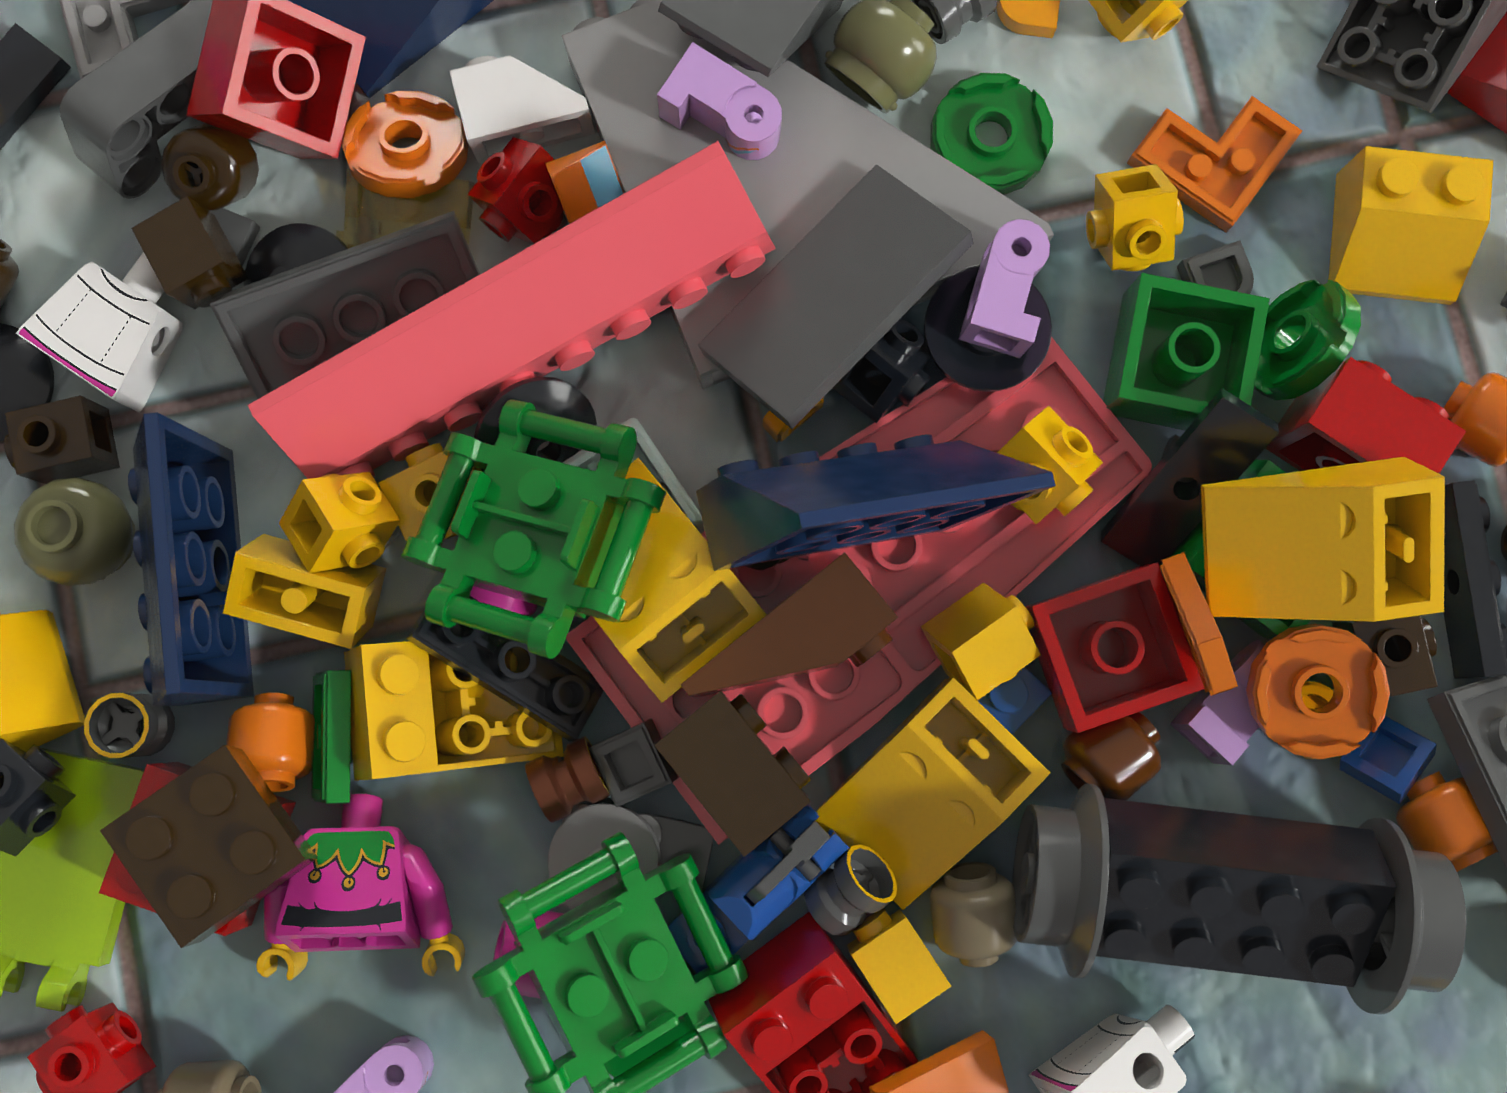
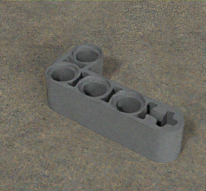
M213 0L191 1L76 82L62 99L59 108L60 117L74 154L123 198L132 199L141 196L158 180L162 172V156L157 140L189 117L186 114Z

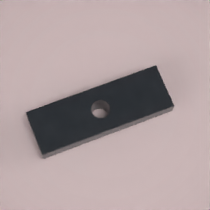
M1221 388L1102 529L1101 542L1140 566L1158 562L1160 567L1162 565L1161 560L1168 558L1202 520L1201 485L1238 480L1278 435L1277 422ZM1185 477L1195 479L1188 483L1178 481L1179 479Z
M1475 480L1445 485L1443 614L1454 679L1507 675V627L1500 622L1496 598L1501 590V574L1497 564L1489 557L1485 533L1490 526V510L1486 500L1479 496Z
M425 609L406 638L568 741L578 739L604 692L592 674L559 653L555 658L548 659L530 653L526 644L460 624H456L451 628L436 625L427 621ZM507 651H511L517 658L518 666L515 672L510 671L505 664Z

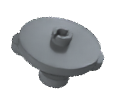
M576 804L573 806L570 815L562 819V824L551 841L548 852L549 877L551 878L600 851L602 849L601 842L618 832H622L628 839L637 856L639 868L644 875L661 865L659 844L663 835L662 827L653 815L637 814L635 811L624 806L616 807L615 804ZM612 874L559 905L572 910L616 885L618 881L615 875Z

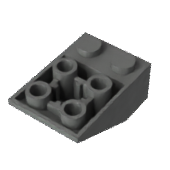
M662 0L658 12L675 21L686 34L698 39H705L730 54L739 66L750 71L760 72L769 77L840 9L843 0Z
M1351 0L1316 67L1432 113L1506 14L1507 0Z

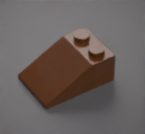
M844 552L680 685L689 696L697 698L715 694L719 691L725 692L834 668L848 658L856 667H859L893 640L885 628L895 621L898 616Z

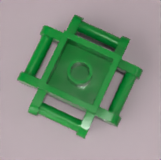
M510 399L505 403L500 414V434L495 446L483 443L468 435L456 432L450 433L443 453L448 456L418 533L416 537H408L401 557L421 567L444 573L441 583L435 585L426 600L425 617L428 622L446 628H451L456 624L467 626L526 644L530 653L553 659L562 649L574 616L585 619L586 615L610 622H620L627 603L621 598L650 516L652 513L660 512L666 491L656 484L642 479H625L637 444V434L634 428L616 423H611L607 428L538 412L534 404L530 402ZM531 437L597 453L600 454L601 458L596 471L526 454L525 452ZM473 467L485 470V472L474 470L470 476ZM450 524L452 532L459 536L454 550L441 547ZM474 586L543 606L544 609L541 614L534 618L469 599V596Z
M618 832L602 841V849L523 894L516 889L497 900L501 912L516 940L514 942L516 948L478 970L472 976V980L481 998H490L529 1077L525 1082V1088L528 1093H564L570 1088L572 1083L582 1077L590 1093H645L705 1055L708 1059H712L728 1049L726 1039L719 1025L711 1016L705 1001L716 994L724 993L737 987L748 978L749 973L740 955H732L697 884L695 877L700 872L690 853L677 856L643 875L631 844L622 832ZM610 875H615L618 881L616 885L537 929L535 918ZM670 890L708 965L707 968L694 976L691 975L655 901L656 897ZM527 972L567 1051L566 1054L554 1061L515 984L518 978ZM682 1015L684 1016L690 1029L689 1032L614 1079L610 1078L604 1063L617 1055L620 1058L629 1056L680 1023L678 1018Z

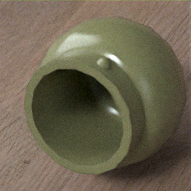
M861 0L854 4L839 22L833 41L836 48L833 51L829 50L826 52L825 57L827 60L824 64L834 76L860 98L877 110L887 114L890 110L894 111L897 109L896 101L898 99L904 100L913 96L925 85L931 76L937 60L936 44L928 33L934 27V23L924 11L910 0Z
M83 478L57 479L36 489L20 506L14 522L15 545L24 564L39 577L65 586L93 584L99 580H104L106 576L119 570L131 557L133 551L135 525L123 501L106 486Z

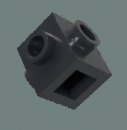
M899 319L833 389L875 423L898 401L908 407L914 397L920 394L931 379V376L923 371L931 360V356L922 333L913 324Z
M3 739L0 740V851L15 857L34 838L48 832L59 821L62 809L76 796L58 779L65 771V768L50 754L35 744L26 752Z

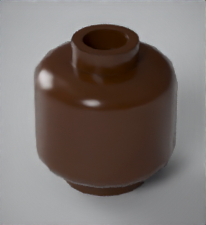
M1137 712L1080 733H1071L1063 742L1066 760L1061 764L1065 775L1078 790L1084 784H1095L1100 788L1103 798L1128 800L1160 771L1161 757L1155 744L1161 737L1154 725L1143 714Z

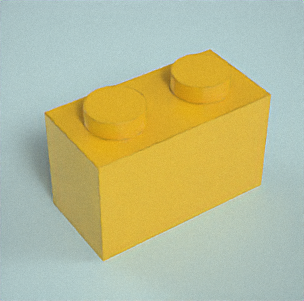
M263 533L235 552L223 614L352 649L373 627L387 568L370 564L362 568H351L348 566L308 573L290 541Z

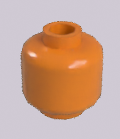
M1491 372L1483 375L1474 386L1461 381L1443 407L1447 411L1451 422L1466 431L1456 448L1489 466H1502L1507 463V377Z
M261 693L254 696V704L240 707L230 716L226 745L240 748L244 751L272 792L288 791L295 788L296 780L304 778L312 771L314 763V716L306 709L294 705V697L284 693Z
M1440 771L1415 782L1407 794L1410 801L1400 807L1396 814L1397 824L1414 850L1443 854L1451 861L1457 872L1498 852L1463 777L1446 782Z

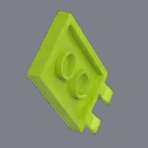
M42 748L65 768V771L58 779L76 796L62 809L59 821L48 832L34 838L16 857L0 851V997L3 991L11 993L19 991L24 977L25 962L50 967L39 986L36 996V1007L62 1012L65 1011L67 1004L74 1006L81 1004L86 991L90 965L100 967L111 962L125 902L99 893L114 853L100 830L130 810L144 769Z

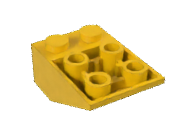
M639 457L630 464L625 479H642L664 489ZM666 492L660 512L652 513L623 590L621 598L627 603L620 622H610L596 617L594 619L618 651L661 703H663L682 687L680 684L767 614L730 569L713 570L707 540Z
M1397 457L1201 485L1206 602L1213 617L1376 622L1444 612L1445 476L1406 457Z
M410 641L364 644L344 652L345 670H351V747L354 781L531 761L543 755L550 758L556 756L564 757L562 736ZM507 651L505 664L510 671L515 672L518 666L517 658L511 651Z
M952 677L944 679L816 810L819 817L815 821L826 832L832 828L849 848L861 844L878 852L888 863L897 883V894L893 901L904 910L1001 825L1051 772Z

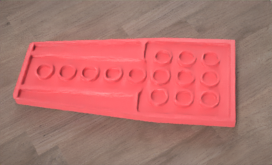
M1052 336L1043 362L1022 383L1006 390L982 392L965 388L946 377L914 397L908 407L904 404L882 417L877 423L874 422L820 456L819 460L838 458L837 452L839 450L863 443H876L878 452L895 450L894 444L896 442L920 435H932L934 444L961 440L997 453L1027 423L1047 406H1050L1068 426L1078 429L1087 437L1092 445L1093 452L1103 462L1085 480L1094 490L1066 516H1063L1054 508L1039 523L1035 524L1025 512L1018 510L1010 504L945 531L792 557L785 562L762 571L746 566L729 568L764 612L768 614L845 552L898 616L895 621L885 628L893 640L859 667H856L848 658L834 668L723 692L730 701L739 694H742L767 724L758 733L773 754L784 746L808 776L872 728L941 665L921 628L922 625L983 582L1005 598L1010 595L1016 597L1151 472L1152 463L1149 457L1113 412L1106 408L1107 405ZM703 531L701 534L707 540L705 531ZM590 616L566 636L567 642L630 727L652 718L661 739L717 694L694 698L689 696L681 687L661 703L618 651L593 616ZM680 777L675 780L673 785L717 844H721L728 836Z

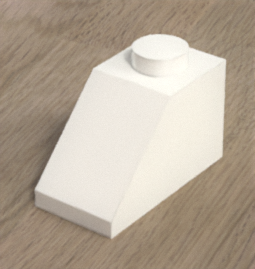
M511 55L501 58L494 56L477 57L470 60L465 67L449 71L466 139L479 164L484 163L493 154L501 152L512 137L546 147L596 134L586 97Z

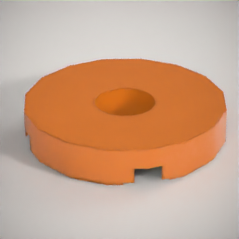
M395 91L384 94V102L377 103L373 107H371L370 101L358 107L346 122L341 145L352 177L366 190L388 198H415L436 192L453 181L467 162L469 144L466 139L462 119L455 114L454 107L445 99L424 91ZM402 138H415L419 140L415 145L407 148L392 146L394 142Z
M1316 623L1288 628L1266 642L1251 664L1246 687L1251 715L1265 736L1295 755L1315 759L1347 755L1361 746L1358 743L1366 739L1370 731L1375 733L1385 718L1390 696L1385 666L1377 654L1372 652L1369 646L1361 641L1362 639L1347 630ZM1318 673L1327 674L1333 682L1334 691L1332 698L1321 708H1307L1301 696L1305 681Z

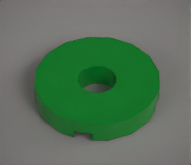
M979 73L960 80L941 100L931 122L930 149L1005 195L1022 189L1040 172L1053 145V119L1045 100L1034 89L1031 92L1026 86L1019 84L1020 79L1006 73ZM984 122L998 123L1006 131L1007 142L997 147L987 146L979 141L975 128Z
M1314 279L1299 283L1280 294L1268 307L1254 389L1260 394L1276 401L1293 399L1318 387L1334 373L1353 348L1361 327V306L1352 293L1336 281L1328 280L1327 283L1321 284Z

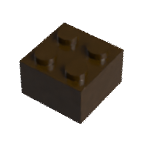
M719 691L654 746L745 857L811 802L802 789L811 779L784 746L773 754L758 733L767 724L742 694H739L730 701L725 693Z
M223 745L100 830L180 948L202 942L318 858L244 751L228 745Z

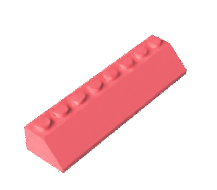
M719 141L253 401L248 404V407L255 420L307 479L319 478L327 474L344 475L370 472L374 478V469L392 459L394 461H404L408 455L429 446L427 440L447 429L451 432L459 431L477 423L483 412L482 410L507 387L529 378L543 377L558 368L561 371H568L585 364L594 357V348L614 337L617 340H625L640 334L651 325L650 318L671 306L674 309H682L698 302L708 293L707 286L729 274L731 278H738L753 272L765 262L766 258L764 255L776 248Z

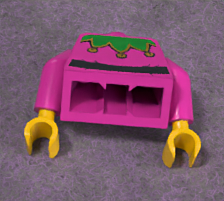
M370 794L350 795V803H343L341 828H316L305 832L303 836L318 858L264 896V938L267 942L271 943V947L265 950L258 958L256 967L261 976L268 978L277 970V955L285 959L288 965L286 977L288 981H291L306 967L308 952L420 948L421 937L429 939V944L422 957V968L427 975L434 977L436 974L437 964L433 952L437 950L449 951L455 960V970L459 971L465 957V947L458 936L449 933L453 928L444 885L422 848L410 844L400 828L381 826L383 799Z

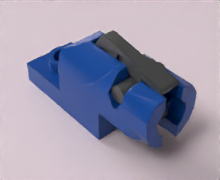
M809 804L744 857L740 854L703 890L702 894L732 955L748 940L753 941L849 849L848 845L832 828L826 832L815 821L819 815ZM681 912L667 926L682 957L699 973L707 968L708 965Z

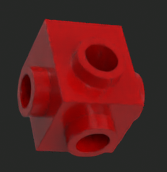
M512 137L501 152L493 154L482 164L477 173L478 181L467 194L484 210L479 216V220L490 231L506 242H509L514 236L535 244L542 238L551 235L559 227L564 216L563 207L545 164L555 159L541 145Z
M113 1002L88 1013L83 1005H80L64 1014L44 1030L50 1040L27 1056L37 1071L36 1080L43 1093H122L157 1067L141 1044L142 1035L137 1023L127 1013L118 1010Z

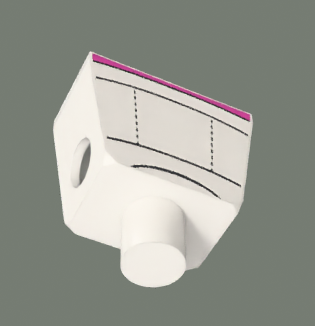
M143 252L122 281L94 262L85 264L19 328L16 334L111 399L140 413L183 331V323L156 305V302L164 293V289Z
M1168 1004L1147 1021L1113 1014L1029 1074V1077L1040 1093H1177L1185 1086L1187 1079L1185 1073L1173 1058V1055L1194 1039L1195 1035L1186 1019L1174 1007Z

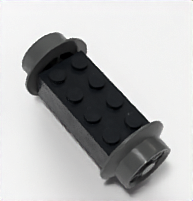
M1087 783L1078 790L1068 809L1029 804L1024 811L1020 823L1012 877L1016 902L1013 924L1015 937L1020 943L1058 947L1065 969L1073 978H1084L1089 973L1096 956L1346 986L1351 998L1360 1009L1370 1014L1382 1015L1389 1013L1400 1003L1407 989L1425 992H1440L1452 982L1460 966L1466 937V907L1458 873L1451 861L1443 854L1412 850L1402 830L1388 819H1368L1359 828L1109 799L1103 798L1102 792L1097 785Z

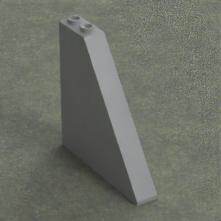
M638 0L626 11L608 18L592 17L579 23L573 31L562 35L570 65L581 92L586 97L589 111L600 139L607 144L624 193L719 141L776 248L764 255L766 258L765 262L753 272L738 278H731L729 274L707 286L708 293L698 302L682 309L669 307L702 389L730 379V377L703 355L698 344L876 164L965 226L972 233L974 244L914 305L931 299L938 287L954 273L968 267L980 265L982 256L988 245L993 241L997 231L1009 221L1023 219L1034 222L1047 234L1049 243L1054 236L1049 223L791 61L786 60L769 77L760 72L750 71L739 66L730 54L705 39H698L686 34L675 21L658 12L662 0ZM692 42L756 81L757 84L770 91L778 99L782 108L780 139L776 149L769 156L759 160L743 159L730 150L725 137L694 118L689 117L682 129L679 130L659 117L657 94Z

